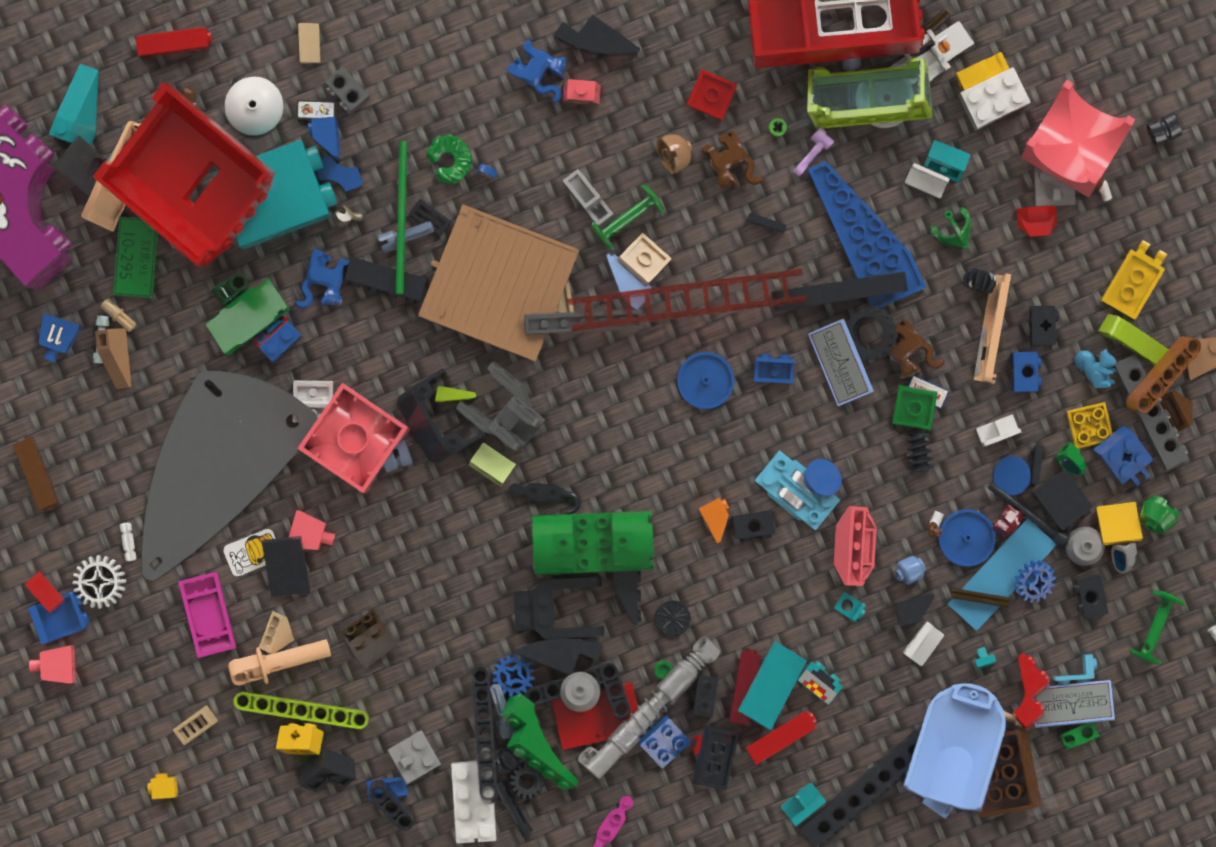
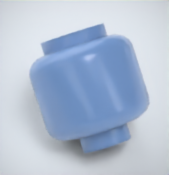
M910 556L897 563L895 575L899 581L910 585L924 577V572H926L925 565L920 558Z

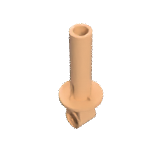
M327 639L266 656L261 655L260 648L258 647L256 648V655L232 660L228 665L232 682L235 685H243L259 679H263L265 684H268L267 674L269 675L271 672L331 656Z

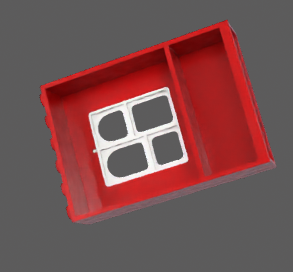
M747 0L754 68L919 53L920 46H923V40L925 39L924 28H920L922 21V10L919 9L920 0H838L820 2L819 0ZM872 5L883 8L887 15L886 22L878 28H863L861 8ZM851 8L853 10L855 26L853 30L828 33L822 31L820 12L822 10Z

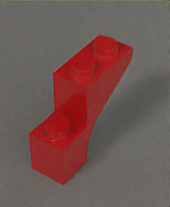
M1022 653L1019 656V667L1025 697L1022 704L1013 712V716L1027 731L1044 717V706L1038 700L1034 701L1033 699L1050 686L1048 681L1050 678L1044 670L1039 671L1035 666L1037 663L1032 656H1026Z

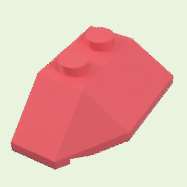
M849 506L836 524L834 566L844 585L863 586L875 565L877 527L867 507Z

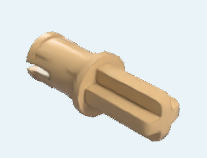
M109 298L102 303L100 308L109 314L114 322L117 321L129 332L135 328L136 323L124 313V309L117 307Z

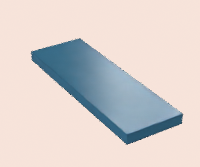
M1027 518L962 589L1009 597L1016 589L1014 584L1018 580L1015 576H1020L1021 574L1018 570H1024V564L1030 565L1031 560L1036 563L1038 560L1042 561L1056 544ZM953 598L948 603L976 631L1000 607Z

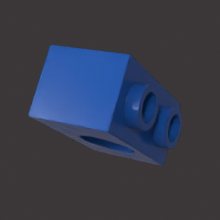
M1037 352L1011 353L1012 392H1037L1038 388H1041V376H1038V368H1041V357L1038 356ZM1024 367L1031 369L1032 374L1029 378L1022 375Z

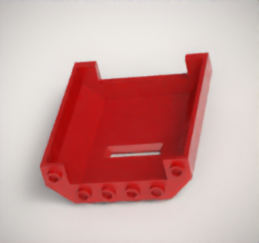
M162 83L151 98L156 102L154 107L113 162L104 161L93 178L194 264L205 267L223 253L224 250L226 251L231 247L233 238L243 231L246 221L255 215V209L267 199V193L271 189L275 172L173 86ZM214 165L219 171L196 202H192L189 196Z

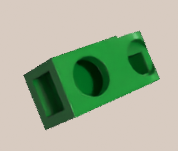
M1094 722L1082 723L1059 734L1065 750L1100 737Z

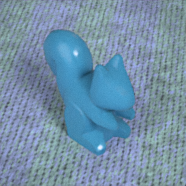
M1107 349L1101 351L1100 362H1096L1094 355L1089 351H1080L1076 354L1074 359L1076 367L1080 371H1085L1087 379L1093 384L1094 388L1111 387V384L1116 383L1114 379H1110L1109 375L1117 372L1115 368H1112L1117 362L1108 353Z

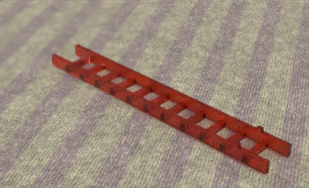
M802 269L571 298L568 299V305L586 303L584 309L585 317L588 319V323L571 325V329L574 332L806 302V295L789 297L786 277L801 276L803 271ZM781 278L784 298L770 300L767 280ZM747 282H762L764 301L750 302ZM742 283L745 303L730 305L728 285ZM708 287H723L725 306L710 307ZM702 288L705 308L691 310L689 290ZM669 292H684L686 311H671ZM664 293L667 313L652 315L649 295ZM644 296L647 316L632 317L630 297ZM625 298L627 318L613 320L610 300ZM605 301L608 321L593 323L591 302Z

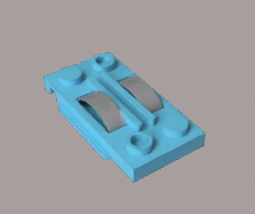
M779 450L754 481L768 491L767 495L797 520H803L816 530L840 499L835 495L828 498H820L816 496L817 494L811 493L804 483L803 474L806 468L798 461H792Z

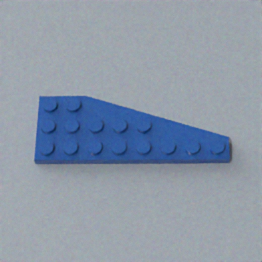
M826 161L809 168L810 177L857 279L898 272L906 273L908 291L866 297L869 306L882 308L926 288L911 252L842 180L837 172Z

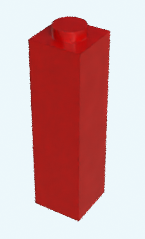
M206 27L135 36L137 52L140 58L210 49V43H213L211 31L208 32Z
M804 710L745 747L757 765L816 729L815 723L818 721L812 712L808 713Z

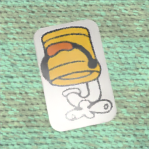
M263 530L224 547V554L233 575L241 576L265 566L262 540L276 539L272 530Z

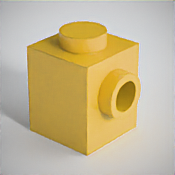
M167 773L155 774L156 778H152L151 783H148V794L152 795V799L175 798L178 796L177 776L168 777Z

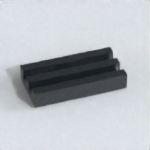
M421 199L418 200L408 214L419 223H426L414 214L417 211L436 224L441 230L438 231L434 228L433 233L440 238L452 222ZM419 206H424L446 223L444 225L420 209Z
M749 213L747 222L784 234L786 224L753 213Z
M1044 445L1033 446L1030 484H1039Z

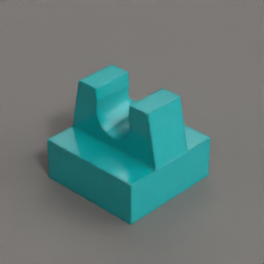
M985 647L977 649L976 652L979 659L974 661L976 670L996 664L994 654L988 656Z

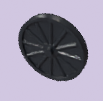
M671 600L660 605L655 615V621L661 632L666 635L676 636L687 630L691 616L688 608L683 603Z

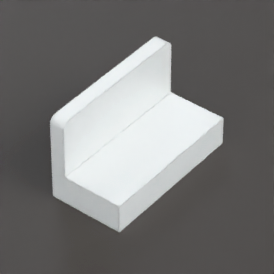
M914 163L904 183L940 199L950 178Z
M925 621L902 653L920 666H923L944 637V634Z

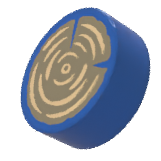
M480 164L477 170L479 174L492 180L497 175L495 169L484 164Z

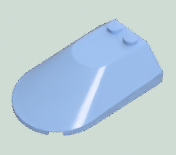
M956 684L934 697L928 707L904 783L905 789L925 799L958 809L981 811L1005 732L1004 711L997 698L991 692L974 684Z

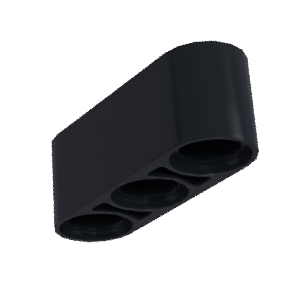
M383 780L373 781L369 790V797L372 802L399 830L408 831L411 829L414 821L412 810ZM379 788L383 790V793L376 794L374 790ZM392 802L395 803L397 806L394 808H389L387 804ZM405 816L408 817L410 820L407 822H402L400 818Z

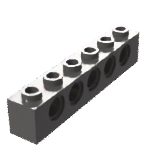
M1136 354L1118 361L1112 367L1117 370L1115 374L1127 398L1147 376L1142 368L1144 363L1141 357H1137ZM1132 370L1138 373L1137 381H1132L1129 378ZM1160 398L1153 406L1156 409V414L1153 417L1147 413L1136 411L1135 413L1163 469L1168 470L1188 460L1186 455L1189 453L1185 445L1180 444L1178 437H1180L1179 432L1175 426H1171L1169 422L1171 419L1167 409L1163 410L1160 404L1162 399ZM1158 423L1163 424L1165 427L1163 434L1156 432V425ZM1167 441L1173 443L1174 447L1171 452L1166 451L1164 447Z

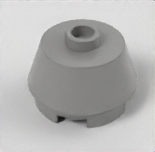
M1079 527L1069 534L1070 536L1066 541L1065 548L1068 557L1074 563L1089 566L1100 560L1104 553L1105 545L1103 546L1101 534L1091 527Z
M576 672L569 675L563 681L560 694L563 703L569 709L583 712L595 706L600 696V688L593 676L584 672Z

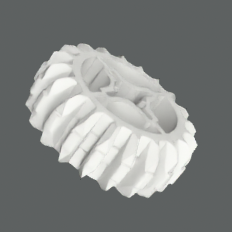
M100 555L96 556V562L93 557H89L90 564L83 560L84 568L80 566L76 568L81 573L73 574L74 577L79 578L78 581L72 582L73 585H79V588H75L74 592L81 591L78 598L82 599L85 597L83 601L85 605L91 601V608L95 607L96 602L99 609L103 607V602L106 607H110L109 600L114 604L117 603L114 596L121 598L122 594L118 590L124 591L126 589L120 586V583H126V579L120 580V576L125 575V572L118 573L117 570L121 568V565L113 567L116 560L112 559L108 563V556L103 558V562ZM96 566L93 578L84 580L86 573ZM102 566L112 572L113 579L105 577ZM99 576L103 581H109L108 583L100 584V587H97L98 584L90 583V581L98 580ZM114 584L112 592L103 598L105 587ZM85 585L92 586L95 589L97 598L87 592Z

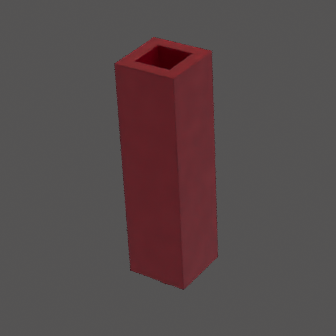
M746 648L745 652L741 651L729 722L745 725L750 723V718L738 712V709L759 670L761 655L757 654L755 649Z

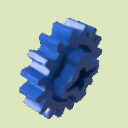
M1031 560L1030 565L1024 564V570H1018L1021 574L1020 576H1015L1018 582L1014 584L1018 588L1016 593L1030 603L1033 600L1039 602L1040 597L1046 599L1045 594L1052 593L1050 587H1055L1052 581L1056 579L1053 575L1055 571L1050 568V565L1046 562L1043 563L1041 560H1038L1037 563Z
M516 654L513 659L509 655L506 656V661L502 658L499 659L501 665L495 664L494 668L497 671L491 673V675L496 676L492 683L500 684L503 694L507 692L509 698L512 697L513 693L515 695L520 694V691L525 694L527 692L525 687L531 688L532 684L529 681H533L535 678L530 676L534 669H528L531 663L525 664L524 657L518 660ZM510 663L515 664V666L511 668L505 667V665ZM522 668L525 671L526 679L524 676H522ZM512 672L516 673L514 680L510 679ZM500 674H501L502 676H504V680H505V683H504V684L502 683V681H501V679H500ZM512 685H521L517 689H510Z

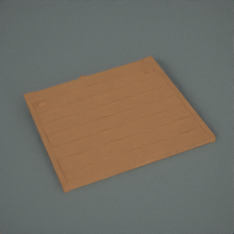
M462 204L440 262L435 260L431 262V265L436 267L437 270L418 317L536 362L546 334H525L524 314L555 313L579 249Z

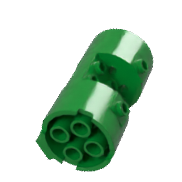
M632 511L533 515L535 575L654 570V562H650V558L654 557L652 523H648V519L652 518V512Z

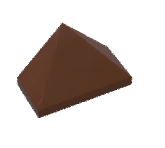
M1174 390L1161 397L1162 402L1160 404L1163 410L1167 409L1171 419L1169 422L1172 427L1175 426L1179 432L1192 425V401Z

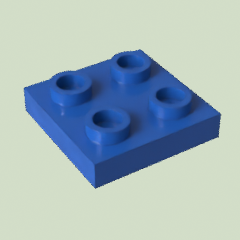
M666 715L638 743L661 768H664L691 741Z

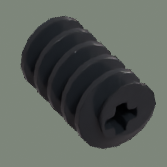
M925 432L905 434L911 437L906 440V443L912 444V446L907 448V451L913 452V454L908 456V459L914 460L909 466L915 468L910 471V474L929 471L934 467L933 464L928 463L933 460V457L927 456L928 453L932 452V449L926 448L927 445L931 444V441L925 440L930 434Z

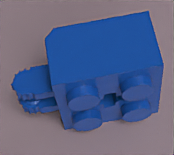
M1124 425L1093 449L1110 474L1121 484L1130 479L1136 487L1140 485L1138 478L1135 477V474L1138 472L1145 479L1150 477L1144 467L1153 459L1133 431Z

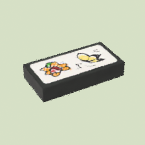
M297 100L296 120H311V118L322 117L336 118V101Z

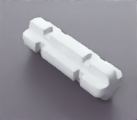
M123 523L120 524V530L123 533L121 537L123 549L126 551L124 554L125 560L134 561L136 560V552L133 550L135 546L133 534L130 532L132 531L131 524Z

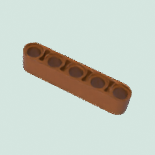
M1185 336L1178 338L1129 395L1126 402L1128 409L1141 413L1149 412L1201 350L1200 340Z

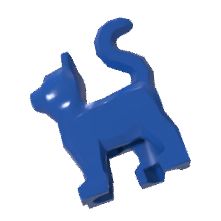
M527 39L523 45V51L531 60L526 66L517 57L515 63L510 64L507 72L516 79L525 81L540 94L553 92V103H557L562 97L561 89L557 85L552 84L543 87L540 82L547 69L553 75L564 79L563 73L566 69L567 60L564 57L553 58L545 51L533 48L532 42Z
M314 248L309 262V269L301 284V292L305 296V300L296 301L295 305L301 309L311 305L313 302V295L309 290L311 284L327 288L321 300L324 307L326 304L332 306L340 305L342 298L339 290L343 283L344 268L349 266L350 261L340 258L333 270L329 269L325 265L326 262L331 260V255L323 254V251Z

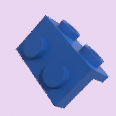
M760 354L759 357L755 358L754 382L793 384L795 359H791L790 355H779L778 359L771 358L770 354Z

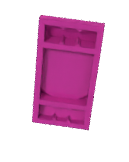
M213 572L178 581L197 657L236 648L232 624L218 573Z

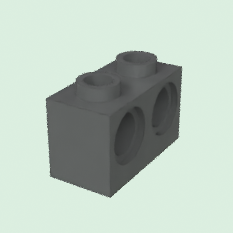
M343 66L325 81L328 85L326 90L333 97L337 95L340 98L339 104L346 112L350 110L354 113L370 98L367 92ZM343 79L345 81L344 87L336 88L334 85L335 81ZM352 93L358 95V100L355 103L348 102V96Z

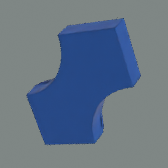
M332 156L323 158L324 168L316 170L320 181H335L343 187L345 192L364 186L357 167H342L334 161Z

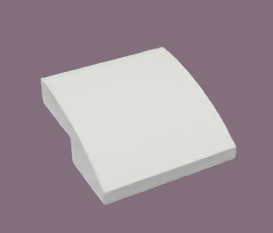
M294 380L293 396L314 411L319 418L333 397V381ZM293 414V422H300L298 416Z

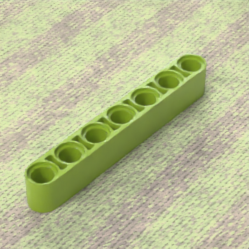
M241 692L234 697L235 707L244 711L362 729L369 723V715L363 710L252 692ZM241 695L248 698L246 706L239 704L238 699ZM263 698L268 702L266 709L259 708V699ZM279 702L287 704L286 712L278 710L277 705ZM298 705L306 707L307 712L304 716L297 713ZM318 708H323L326 711L325 718L320 719L317 717L316 711ZM338 711L345 713V721L339 722L336 720L335 715ZM361 714L365 717L363 725H358L355 722L356 715Z

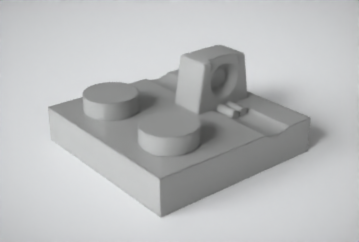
M1034 167L1036 207L1076 205L1075 189L1041 169Z
M422 730L387 750L406 784L441 765Z

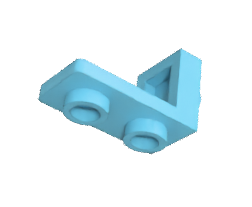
M1092 654L1082 655L1084 674L1052 676L1053 681H1058V684H1070V680H1077L1078 683L1089 682V679H1094V670H1097L1096 658H1093Z

